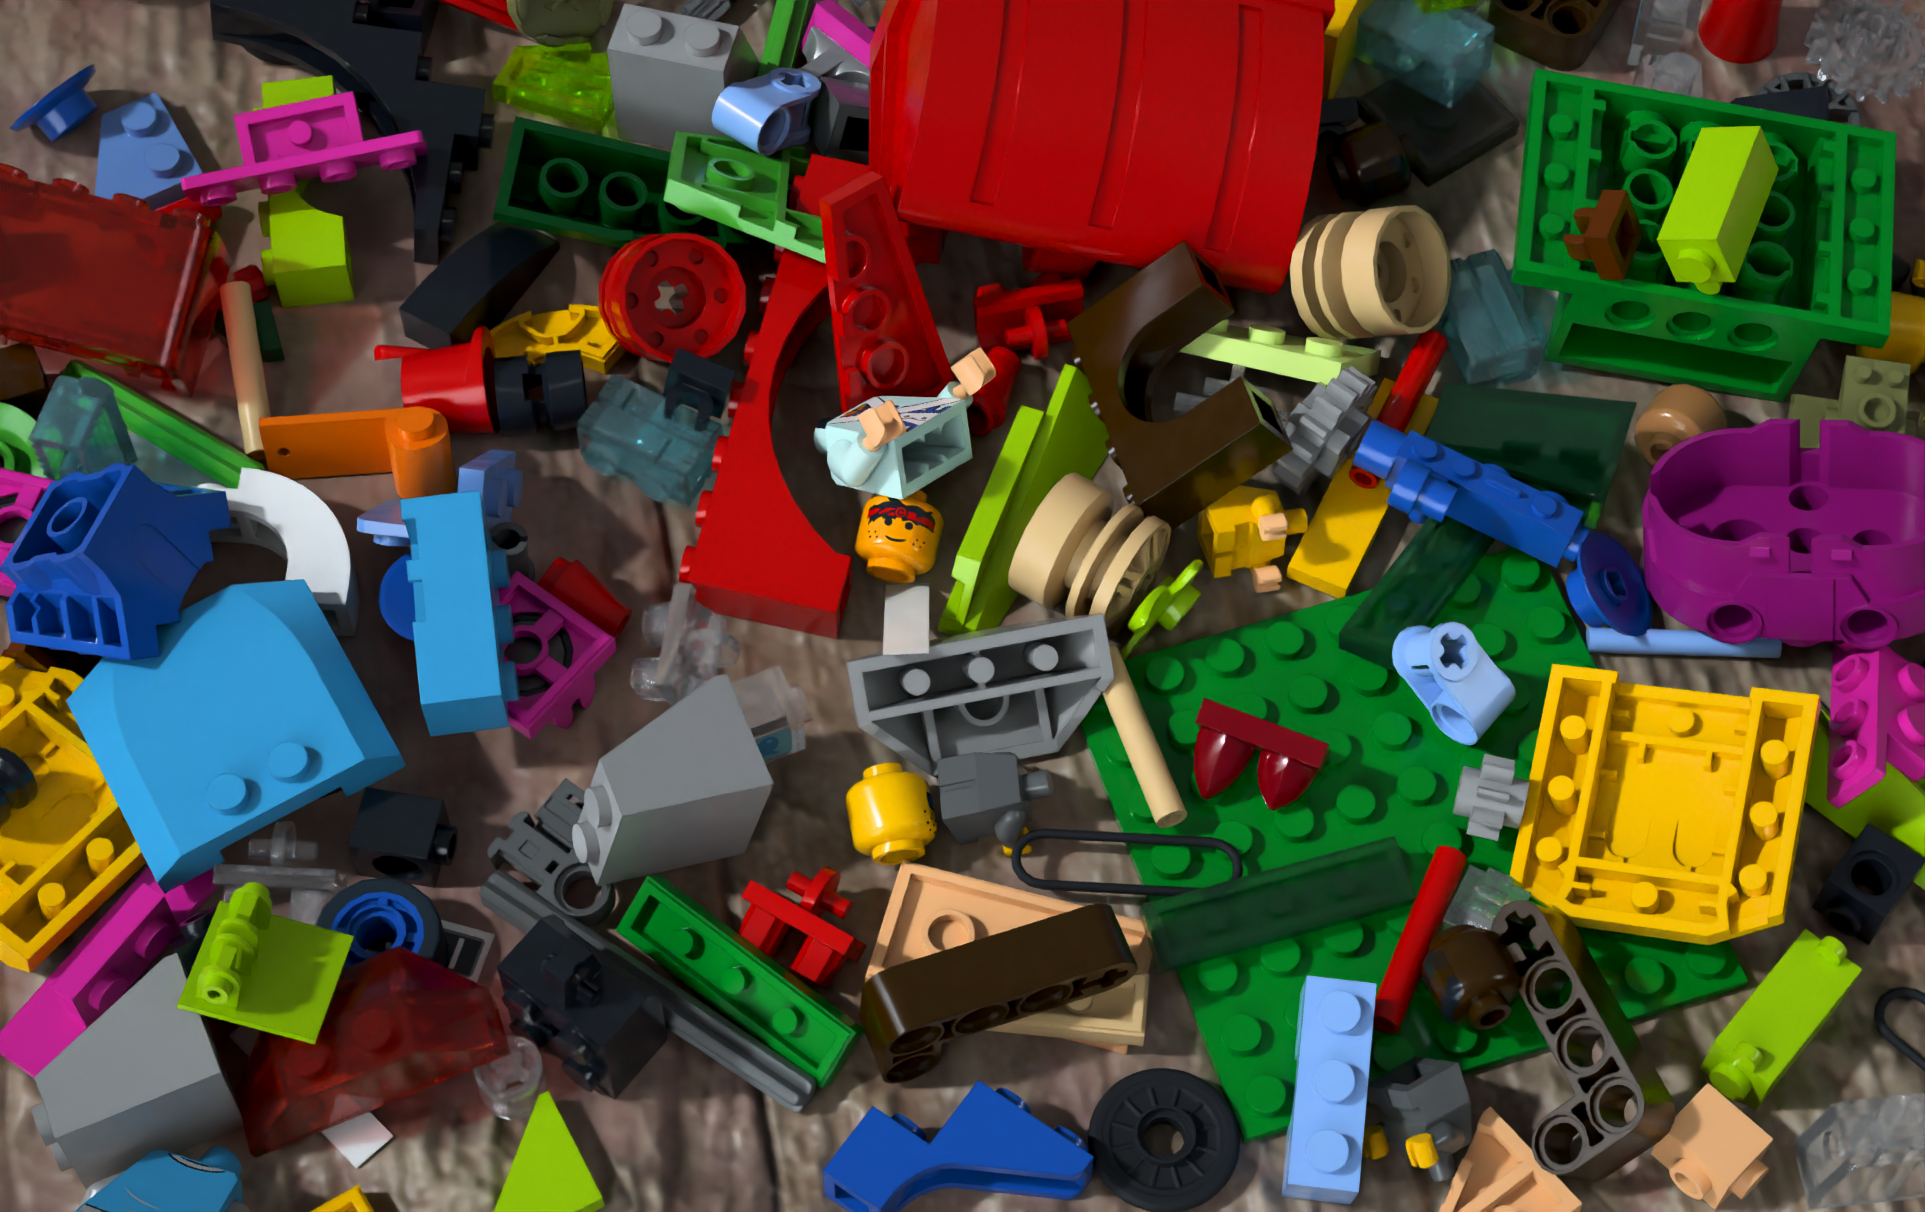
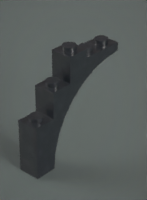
M210 0L213 40L261 50L299 65L317 77L333 75L335 88L341 93L354 92L358 108L370 118L383 137L417 130L422 131L429 153L417 156V163L401 170L409 185L415 216L414 262L438 265L442 242L453 243L457 209L456 207H448L449 194L461 193L464 169L477 171L481 148L492 149L495 114L485 113L486 89L431 82L433 58L423 56V32L368 25L371 4L368 1Z

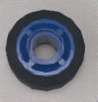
M388 877L361 880L339 891L322 909L315 925L354 936L334 992L336 998L354 1010L373 1015L394 1013L422 1001L439 983L447 962L446 936L441 919L430 898L407 882ZM380 938L395 940L389 949L381 953L366 951L373 941Z

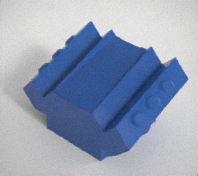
M122 462L114 463L101 472L84 475L82 472L77 471L66 475L59 481L51 482L0 567V570L17 585L5 605L11 642L47 647L51 650L73 651L84 655H99L109 659L138 660L161 656L156 625L180 622L178 609L194 577L205 562L214 561L209 530L232 527L226 491L153 482L135 464L126 466Z

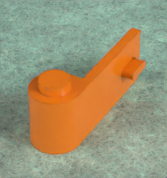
M413 406L409 408L259 418V430L269 472L289 479L392 472L396 492L402 499L450 494L455 489L457 477L447 420L439 411Z

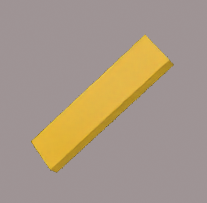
M1384 377L1367 411V414L1372 416L1373 419L1378 417L1395 381ZM1424 393L1404 433L1408 435L1410 430L1426 437L1438 414L1441 400ZM1356 452L1334 475L1308 526L1307 532L1304 533L1288 565L1286 577L1337 599L1347 596L1391 508L1386 502L1392 489L1384 486L1386 480L1381 478L1376 488L1366 489L1356 485L1350 479L1349 471Z

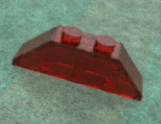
M402 946L395 947L344 968L315 1045L260 1030L236 1090L250 1154L257 1158L511 1054L494 993L490 989Z

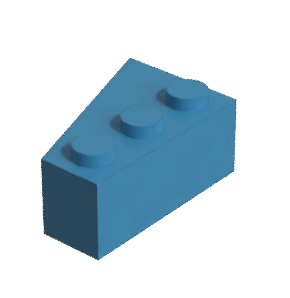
M480 490L400 499L402 521L405 522L411 544L412 560H406L408 582L413 583L416 622H412L420 704L430 737L510 727L508 702L519 700V685L515 661H504L503 645L515 643L511 606L510 604L500 605L499 589L510 587L509 565L506 549L494 550Z

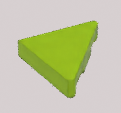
M549 1091L540 1094L494 1212H595L605 1207L603 1197Z

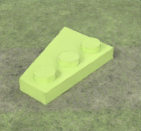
M1227 317L1179 351L1311 382H1322L1328 385L1333 377L1337 379L1342 369H1349L1350 366H1353L1367 377L1378 374L1382 350L1346 345L1336 340L1320 337L1304 338L1286 335L1285 330L1267 325L1253 324L1249 325V328L1228 325L1229 318Z

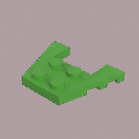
M676 131L670 155L663 201L675 205L686 213L707 217L826 264L821 217L786 208L788 180L794 181L796 175L805 176L810 157H804L806 149L803 145H793L781 149L780 154L773 153L770 156H762L755 151H750V148L730 137Z

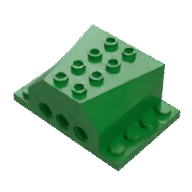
M1536 69L1530 83L1511 283L1559 291L1544 360L1674 384H1689L1702 389L1783 403L1820 338L1882 349L1890 337L1896 133ZM1761 126L1779 170L1736 282H1723L1720 291L1714 295L1699 291L1695 283L1676 282L1657 238L1701 128ZM1603 190H1627L1643 231L1642 238L1624 280L1600 279L1593 260L1572 259L1569 257L1563 242L1565 234H1584L1579 232L1573 214L1575 210L1580 208H1596Z

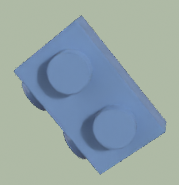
M491 449L459 467L458 492L480 490L489 530L499 523L511 522L512 507L517 508L521 501L523 473L521 470L515 469L516 452ZM387 500L357 517V531L374 534L373 542L386 546L411 545L405 522L402 521L400 500Z

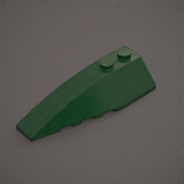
M515 116L493 220L611 247H623L626 243L648 234L691 233L720 244L723 249L775 250L774 243L707 217L686 213L675 205L663 201L671 152ZM789 180L786 203L787 209H789V199L793 181Z

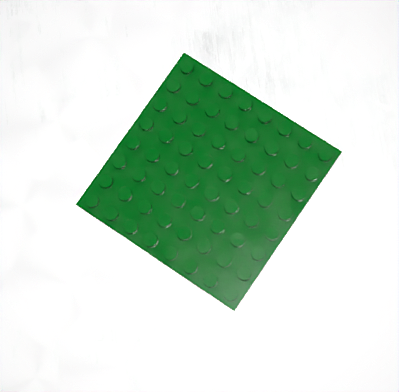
M1513 548L1125 660L1124 663L1187 812V817L1172 827L1158 828L1156 826L1102 693L1079 724L1120 832L1212 837L1224 840L1233 846L1241 857L1243 865L1241 881L1232 892L1223 897L1191 898L1146 895L1157 925H1160V934L1225 1099L1236 1118L1243 1144L1288 1131L1296 1081L1297 1060H1294L1300 992L1307 975L1377 983V995L1433 854L1438 846L1453 847L1467 857V863L1438 935L1451 927L1462 924H1470L1476 928L1492 931V923L1496 914L1504 905L1513 901L1526 900L1545 907L1515 887L1511 881L1510 871L1519 829L1502 826L1498 841H1493L1466 834L1469 818L1452 814L1463 766L1480 769L1484 753L1515 760L1513 777L1529 780L1552 664L1597 669L1545 562ZM1448 622L1464 624L1472 631L1475 639L1496 667L1502 670L1512 682L1516 693L1514 700L1476 744L1470 746L1463 745L1444 734L1433 721L1429 710L1408 683L1398 674L1393 664V644L1398 634L1407 627L1423 625L1433 629L1439 624ZM1207 698L1328 743L1331 753L1323 774H1316L1309 788L1297 800L1273 811L1268 809L1259 789L1257 768L1261 752L1254 751L1245 770L1229 787L1208 800L1203 799L1196 784L1194 774V748L1199 732L1195 720L1203 699ZM1125 843L1141 885L1217 888L1226 884L1232 877V861L1220 849L1199 846ZM1575 926L1629 1023L1745 987L1748 983V979L1729 940L1712 945H1703ZM1421 975L1399 1032L1397 1034H1387L1373 1028L1368 1083L1415 1056L1458 1062L1462 1075H1466L1548 1049L1549 1046L1521 995L1511 1007L1512 1012L1510 1016L1498 1026L1486 1030H1478L1474 1026L1460 1027L1448 1023L1440 1014ZM1570 979L1564 984L1560 993L1562 1006L1569 1000L1572 993ZM1367 1097L1366 1106H1367V1105H1370L1369 1100H1368V1097Z

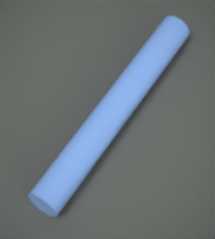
M1587 627L1585 645L1589 653L1779 658L1782 650V641L1779 639L1756 637L1746 643L1729 644L1720 642L1712 638L1709 633L1700 630L1648 629L1646 634L1636 637L1620 634L1612 628Z

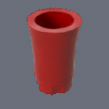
M1712 0L1699 21V37L1706 49L1722 60L1737 64L1758 62L1769 56L1777 45L1779 16L1783 0Z

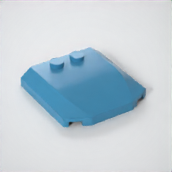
M304 579L233 584L179 611L180 622L156 625L160 649L159 657L138 660L103 657L66 700L156 882L164 894L226 862L220 851L221 849L341 787L345 796L349 797L406 767L398 748Z

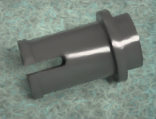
M512 522L499 523L492 527L490 534L494 550L506 549L510 578L516 571H519L534 582L535 568L534 563L528 557V534L526 530L517 523Z

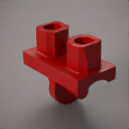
M1056 272L1037 276L1036 280L1031 283V287L1009 291L1008 288L1003 287L1000 283L979 287L977 297L973 298L977 348L981 347L986 355L991 348L997 346L1008 348L1011 351L1029 348L1034 360L1048 358L1049 344L1073 340L1066 323L1083 312L1084 288L1080 279L1064 280L1062 275Z
M829 866L823 867L813 880L798 871H794L791 874L786 888L803 897L800 906L753 880H750L741 898L750 902L751 905L744 916L738 934L763 953L773 958L790 926L805 933L808 937L790 968L825 988L841 970L847 958L858 963L867 947L866 944L820 918L825 911H828L844 920L853 906L852 901L836 893L841 875L840 872Z

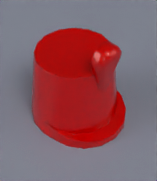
M486 326L477 327L474 330L471 342L435 349L378 345L375 347V361L402 358L401 391L404 408L421 406L439 411L447 420L449 434H498L500 424L493 370V358H496L493 339Z

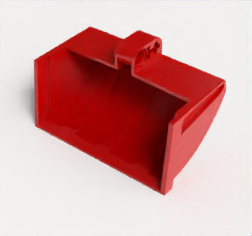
M887 0L870 41L869 172L874 171L884 177L899 221L1022 245V265L1024 270L1043 274L1059 272L1063 278H1079L1080 281H1084L1097 260L1144 269L1176 245L1185 241L1217 268L1224 286L1275 295L1282 287L1288 272L1308 197L1321 116L1324 80V33L1335 13L1334 0Z

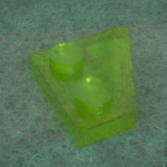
M590 43L566 44L561 47H548L546 45L516 46L493 82L495 101L598 131L603 130L615 110L608 53L591 54Z

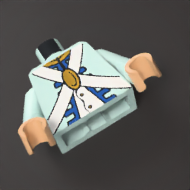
M981 347L975 349L950 367L960 383L956 381L949 382L937 397L877 396L836 418H822L815 427L814 444L819 453L827 454V463L834 482L845 487L891 498L904 499L973 458L966 410L973 402L972 394L976 393L996 376V369Z

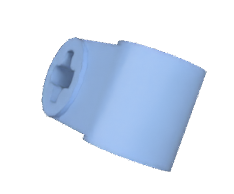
M785 67L776 68L768 74L743 82H734L727 86L715 103L712 112L713 127L762 156H770L778 150L804 144L809 140L811 131L807 123L811 101L819 96L821 82L808 72Z
M1448 622L1439 624L1433 629L1423 625L1407 627L1398 634L1394 641L1392 658L1398 674L1408 683L1429 710L1438 728L1460 744L1469 746L1476 744L1516 696L1515 688L1510 679L1502 670L1496 667L1477 642L1472 631L1464 624Z

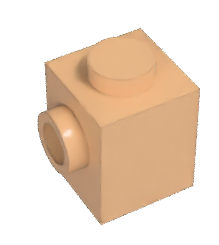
M1707 1083L1675 1116L1670 1132L1660 1142L1655 1144L1651 1155L1669 1170L1671 1179L1681 1191L1691 1198L1703 1199L1716 1210L1732 1192L1741 1200L1744 1199L1765 1176L1769 1168L1761 1162V1159L1772 1143L1773 1138L1713 1086Z

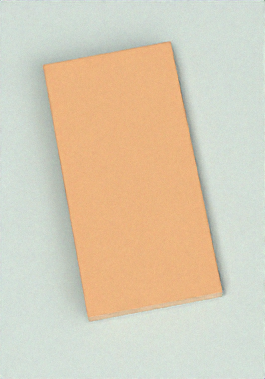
M902 860L868 966L865 983L872 976L890 967L1084 906ZM1115 914L1138 967L1136 972L1148 974L1159 936L1160 925ZM1067 1039L1125 1055L1129 1047L1126 1044Z

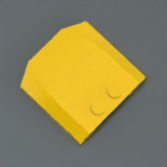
M1 656L0 747L15 753L27 764L36 779L38 793L35 799L27 806L10 810L11 816L8 822L0 828V960L7 966L31 973L147 862L66 702L84 679L71 670L52 666L47 673L20 668L16 665V659Z
M1552 664L1529 777L1526 804L1518 831L1510 871L1513 885L1546 908L1567 916L1575 926L1712 945L1784 924L1821 708L1820 696L1817 694L1751 687L1750 696L1743 697L1620 682L1618 671Z

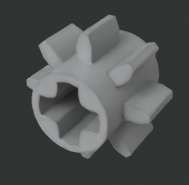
M1484 753L1480 769L1463 766L1452 814L1469 818L1466 834L1498 841L1502 826L1519 829L1526 804L1529 780L1513 777L1515 760Z

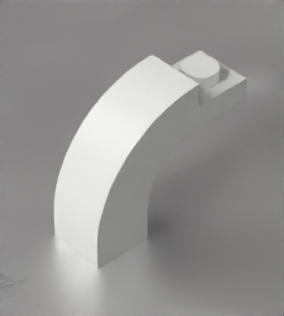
M243 467L241 468L238 489L226 488L213 483H204L197 486L198 488L226 491L232 527L209 530L211 542L255 544L274 551L288 563L285 580L304 579L335 636L355 637L360 604L356 571L341 525L329 507L316 494L303 485L282 475Z

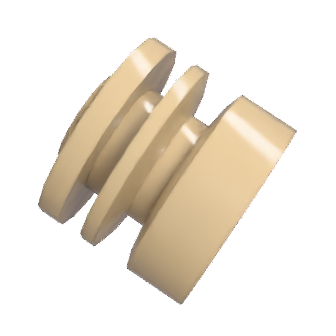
M1416 205L1368 209L1366 212L1357 211L1317 215L1303 226L1292 252L1290 263L1291 292L1299 316L1310 331L1321 338L1341 340L1374 337L1375 335L1389 336L1425 333L1439 321L1448 303L1452 279L1450 254L1442 230L1431 214Z
M1073 472L1065 475L1050 490L1025 528L1011 562L1008 585L1017 593L1046 609L1057 606L1069 594L1066 602L1065 617L1103 613L1109 640L1115 637L1127 624L1138 606L1152 589L1170 542L1171 527L1167 522L1154 515L1143 521V511L1132 503L1122 507L1111 518L1114 504L1112 493Z

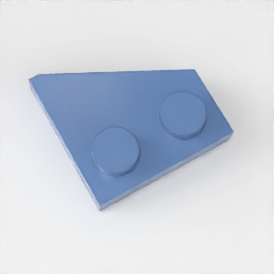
M157 92L102 114L94 201V215L101 232H105L138 218L142 214L187 197L182 190L180 179L203 174Z

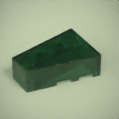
M1445 383L1426 437L1482 464L1489 463L1501 466L1512 478L1539 491H1552L1560 494L1567 500L1569 505L1584 512L1579 523L1596 530L1637 402Z

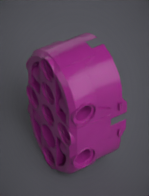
M1769 419L1752 428L1719 429L1688 438L1668 450L1653 467L1650 474V488L1647 491L1642 506L1644 577L1646 587L1653 599L1675 620L1696 630L1707 632L1712 638L1723 643L1742 644L1759 637L1779 639L1788 645L1797 647L1813 646L1822 641L1834 642L1835 640L1844 641L1855 648L1866 650L1879 649L1888 645L1893 640L1910 637L1925 631L1924 440L1895 432L1869 431L1850 420H1820V448H1800V419Z

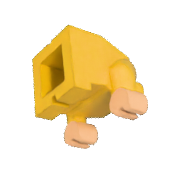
M1239 485L1199 512L1196 536L1213 578L1231 576V570L1246 567L1249 568L1252 574L1256 593L1280 590L1281 585L1278 582L1282 581L1281 571L1278 566L1269 565L1272 559L1284 555L1287 535L1307 532L1308 520L1304 508L1284 510L1275 490Z

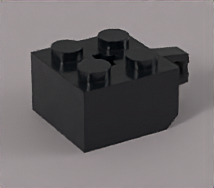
M555 914L540 919L497 966L504 992L502 1001L508 1008L511 1018L509 1028L513 1034L533 1051L540 1052L545 1047L563 1061L561 1067L564 1072L577 1085L589 1092H592L597 1086L615 1100L668 1040L660 992L650 984H644L568 928L564 921Z

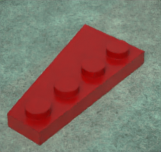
M870 171L819 199L842 414L877 396L937 397L949 382L955 381L884 177L874 171Z

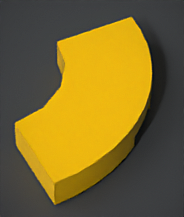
M569 304V310L550 311L533 316L531 311L517 315L490 330L496 358L529 355L535 363H541L546 353L581 350L583 367L605 375L626 351L608 333L600 314L599 306Z

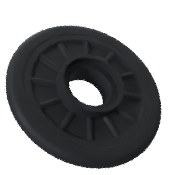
M1153 1068L1126 1076L1115 1083L1102 1096L1090 1120L1088 1147L1090 1154L1094 1156L1093 1165L1097 1174L1117 1197L1134 1207L1146 1211L1182 1212L1209 1201L1227 1184L1238 1162L1240 1134L1231 1107L1212 1085L1185 1071ZM1159 1124L1170 1125L1181 1133L1184 1144L1175 1154L1168 1156L1158 1155L1152 1152L1146 1145L1144 1139L1146 1132Z

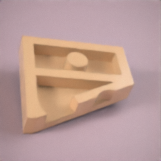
M1490 1106L1483 1111L1479 1119L1475 1135L1464 1159L1462 1158L1452 1180L1451 1189L1439 1212H1580L1582 1202L1555 1174L1541 1168L1534 1158L1532 1149Z

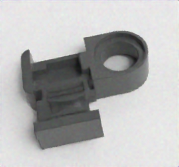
M565 778L534 814V817L538 820L536 827H534L535 823L528 812L522 811L517 813L508 823L511 831L508 839L505 841L500 836L496 837L488 847L487 854L497 870L504 861L540 887L536 891L539 896L563 913L590 927L601 923L611 914L616 902V892L612 883L601 885L602 891L597 902L588 908L576 909L566 903L567 889L574 881L581 878L594 879L588 863L583 864L577 858L572 841V828L574 824L578 823L582 812L585 791ZM553 865H556V869L550 874L548 871Z

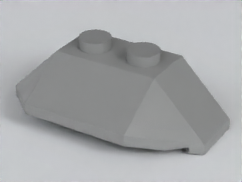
M1103 613L1028 621L929 640V653L883 655V651L846 661L857 726L930 776L938 775V759L973 752H1011L1016 754L1019 759L1059 752L1101 693H1104L1115 678Z

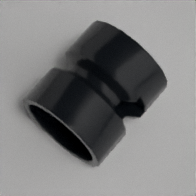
M581 350L546 353L541 363H535L529 355L493 358L496 403L502 437L536 434L541 425L548 423L555 432L589 428L587 393ZM543 385L544 401L528 400L527 389Z

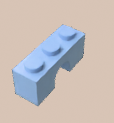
M1308 975L1300 992L1294 1060H1297L1296 1081L1291 1120L1287 1131L1282 1197L1351 1205L1359 1193L1377 983Z

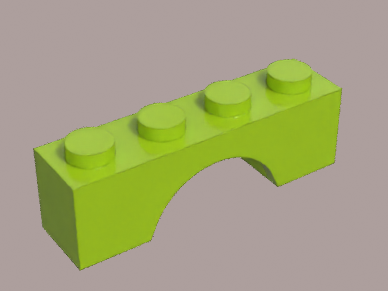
M333 75L261 83L263 107L253 108V111L336 95ZM312 178L298 180V187L285 193L268 195V201L258 202L262 235L264 238H271V249L261 250L263 277L267 286L276 285L282 308L355 300L352 253L343 216L318 210L302 199L304 190Z

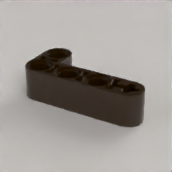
M1490 0L1486 21L1487 33L1500 46L1558 71H1572L1579 68L1587 60L1623 0Z
M1526 900L1513 901L1504 905L1496 914L1492 923V931L1499 935L1520 975V984L1517 989L1575 1094L1574 1097L1547 1114L1537 1124L1532 1135V1152L1541 1168L1552 1174L1585 1182H1597L1608 1177L1660 1142L1670 1132L1675 1121V1106L1671 1095L1575 925L1567 916ZM1570 979L1572 993L1569 1000L1562 1006L1560 993L1564 984ZM1602 1036L1604 1052L1601 1059L1594 1064L1592 1049L1595 1042ZM1635 1095L1638 1102L1637 1112L1634 1119L1627 1124L1624 1117L1627 1101ZM1580 1133L1582 1149L1579 1156L1572 1162L1570 1145L1573 1138Z
M1097 903L885 969L872 976L864 984L861 994L859 1019L862 1027L865 1029L864 1032L883 1081L889 1084L902 1083L931 1071L940 1061L943 1043L1106 992L1128 981L1135 975L1138 967L1112 906L1106 903Z

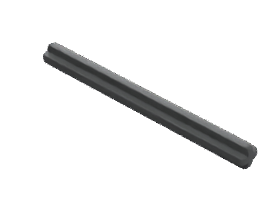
M495 871L483 884L479 892L482 904L527 934L540 919L555 914L564 921L568 928L646 985L650 984L660 992L666 1028L790 1111L800 1112L812 1099L817 1089L816 1080L812 1075L577 919L563 913L506 872Z

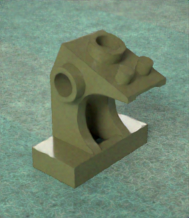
M1846 355L1838 400L1792 394L1788 419H1800V448H1820V420H1850L1869 431H1888L1916 437L1920 412L1907 410L1911 364Z

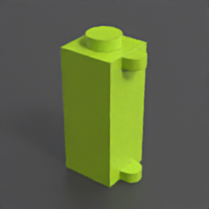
M1761 126L1701 128L1657 238L1676 282L1695 283L1699 291L1709 295L1717 294L1723 282H1736L1779 170Z
M1805 928L1715 1039L1699 1069L1709 1076L1712 1085L1721 1094L1734 1101H1743L1756 1111L1847 997L1863 969L1846 958L1847 949L1841 941L1832 936H1825L1821 940Z

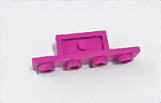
M351 91L233 115L244 165L184 177L180 180L183 192L191 201L200 200L201 206L215 207L235 202L238 199L237 193L259 188L261 193L265 195L289 192L298 187V180L318 176L325 183L348 180L357 176V168L380 164L381 169L386 171L404 169L417 163L416 157L426 155L429 151L421 130L365 141L356 96Z
M1834 640L1827 801L1836 808H1841L1881 781L1886 775V761L1914 782L1925 776V669L1917 663L1906 661L1892 650L1889 644L1879 649L1866 650L1855 648L1844 641Z
M148 866L0 1031V1055L35 1079L34 1077L120 999L155 958L165 950L170 943L169 940L173 939L180 931L179 924L193 916L220 886L221 878L219 873L212 868L164 894Z

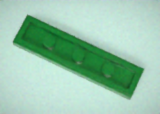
M660 874L648 875L615 930L760 1042L812 1075L816 1080V1084L821 1088L832 1085L865 1031L862 1026Z

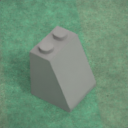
M624 3L607 47L618 138L672 149L676 131L728 137L713 127L712 112L715 103L727 86L734 82H743L757 77L760 62L740 26Z
M727 673L716 675L599 759L590 788H587L584 793V806L578 823L574 824L572 828V841L576 856L581 863H588L597 886L745 853L774 783Z
M177 953L163 958L34 1077L42 1102L31 1106V1111L45 1146H51L60 1170L63 1172L73 1168L86 1189L92 1183L126 1171L150 1151L163 1149L177 1153L246 1125L206 1016L177 1008V1003L188 979V975Z

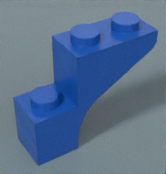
M978 1080L930 1144L925 1141L926 1135L907 1117L898 1113H894L889 1117L872 1106L823 1169L824 1195L846 1211L899 1212L916 1198L926 1193L946 1188L1073 1200L1079 1197L1091 1182L1094 1156L1088 1153L1089 1150L1084 1141L1069 1129L1058 1125L1052 1129L1032 1116L1029 1106L1012 1091L1002 1087L995 1091Z

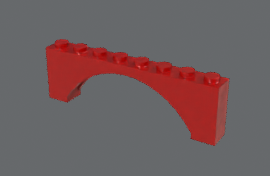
M811 154L805 176L796 175L794 178L789 199V209L821 217L819 199L868 173L869 165ZM899 221L914 265L923 262L939 265L948 230ZM775 244L774 261L780 263L775 278L766 277L761 289L759 313L764 314L760 330L751 329L747 336L743 364L749 366L744 383L735 382L732 387L728 404V418L733 419L729 436L720 435L717 439L712 458V472L718 474L713 491L703 490L701 493L695 519V525L701 528L696 547L687 545L684 550L679 571V582L687 584L690 608L838 639L853 585L852 556L836 553L813 529L795 503L782 477L772 444L774 410L777 395L786 372L803 343L817 326L831 314L826 264Z

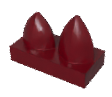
M1207 698L1203 699L1195 720L1199 732L1194 748V774L1201 797L1206 800L1229 787L1245 770L1254 751L1261 752L1257 768L1259 789L1268 809L1277 810L1297 800L1309 788L1316 774H1323L1331 753L1328 743Z

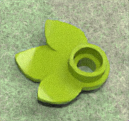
M1200 559L1193 560L1177 579L1168 574L1157 588L1153 589L1138 606L1128 623V629L1133 632V635L1121 650V656L1124 661L1157 623L1170 633L1201 597L1202 593L1191 583L1204 566L1203 561Z

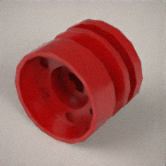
M691 233L648 234L626 243L608 261L599 282V311L608 333L624 350L647 360L671 363L677 349L680 348L700 357L708 358L719 353L736 336L746 312V285L737 262L720 244L698 234ZM658 285L660 287L674 288L675 294L669 298L672 309L656 308L654 302L661 296Z

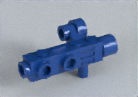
M1373 419L1352 462V465L1386 480L1384 486L1392 489L1386 504L1408 514V517L1413 522L1426 524L1432 518L1442 523L1445 516H1448L1557 568L1562 557L1574 563L1582 541H1585L1591 529L1579 523L1584 512L1569 505L1567 500L1560 494L1552 491H1539L1512 478L1501 466L1489 463L1482 464L1417 432L1410 430L1407 435L1376 419Z

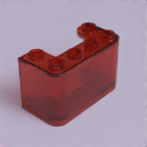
M0 163V344L7 346L8 340L121 367L127 376L140 378L142 373L151 378L161 379L162 384L160 388L162 391L192 398L221 301L219 288L226 284L232 260L220 235L209 227L211 220L198 212L177 208L174 209L173 215L150 210L149 203L131 195L115 193L112 200L90 195L87 187L71 180L53 178L51 185L28 179V174L23 170Z

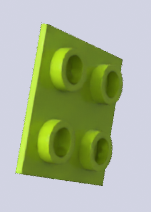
M248 882L242 888H238L233 892L230 903L219 901L177 1003V1008L315 1045L354 936L271 914L272 901L269 898V890L260 883Z

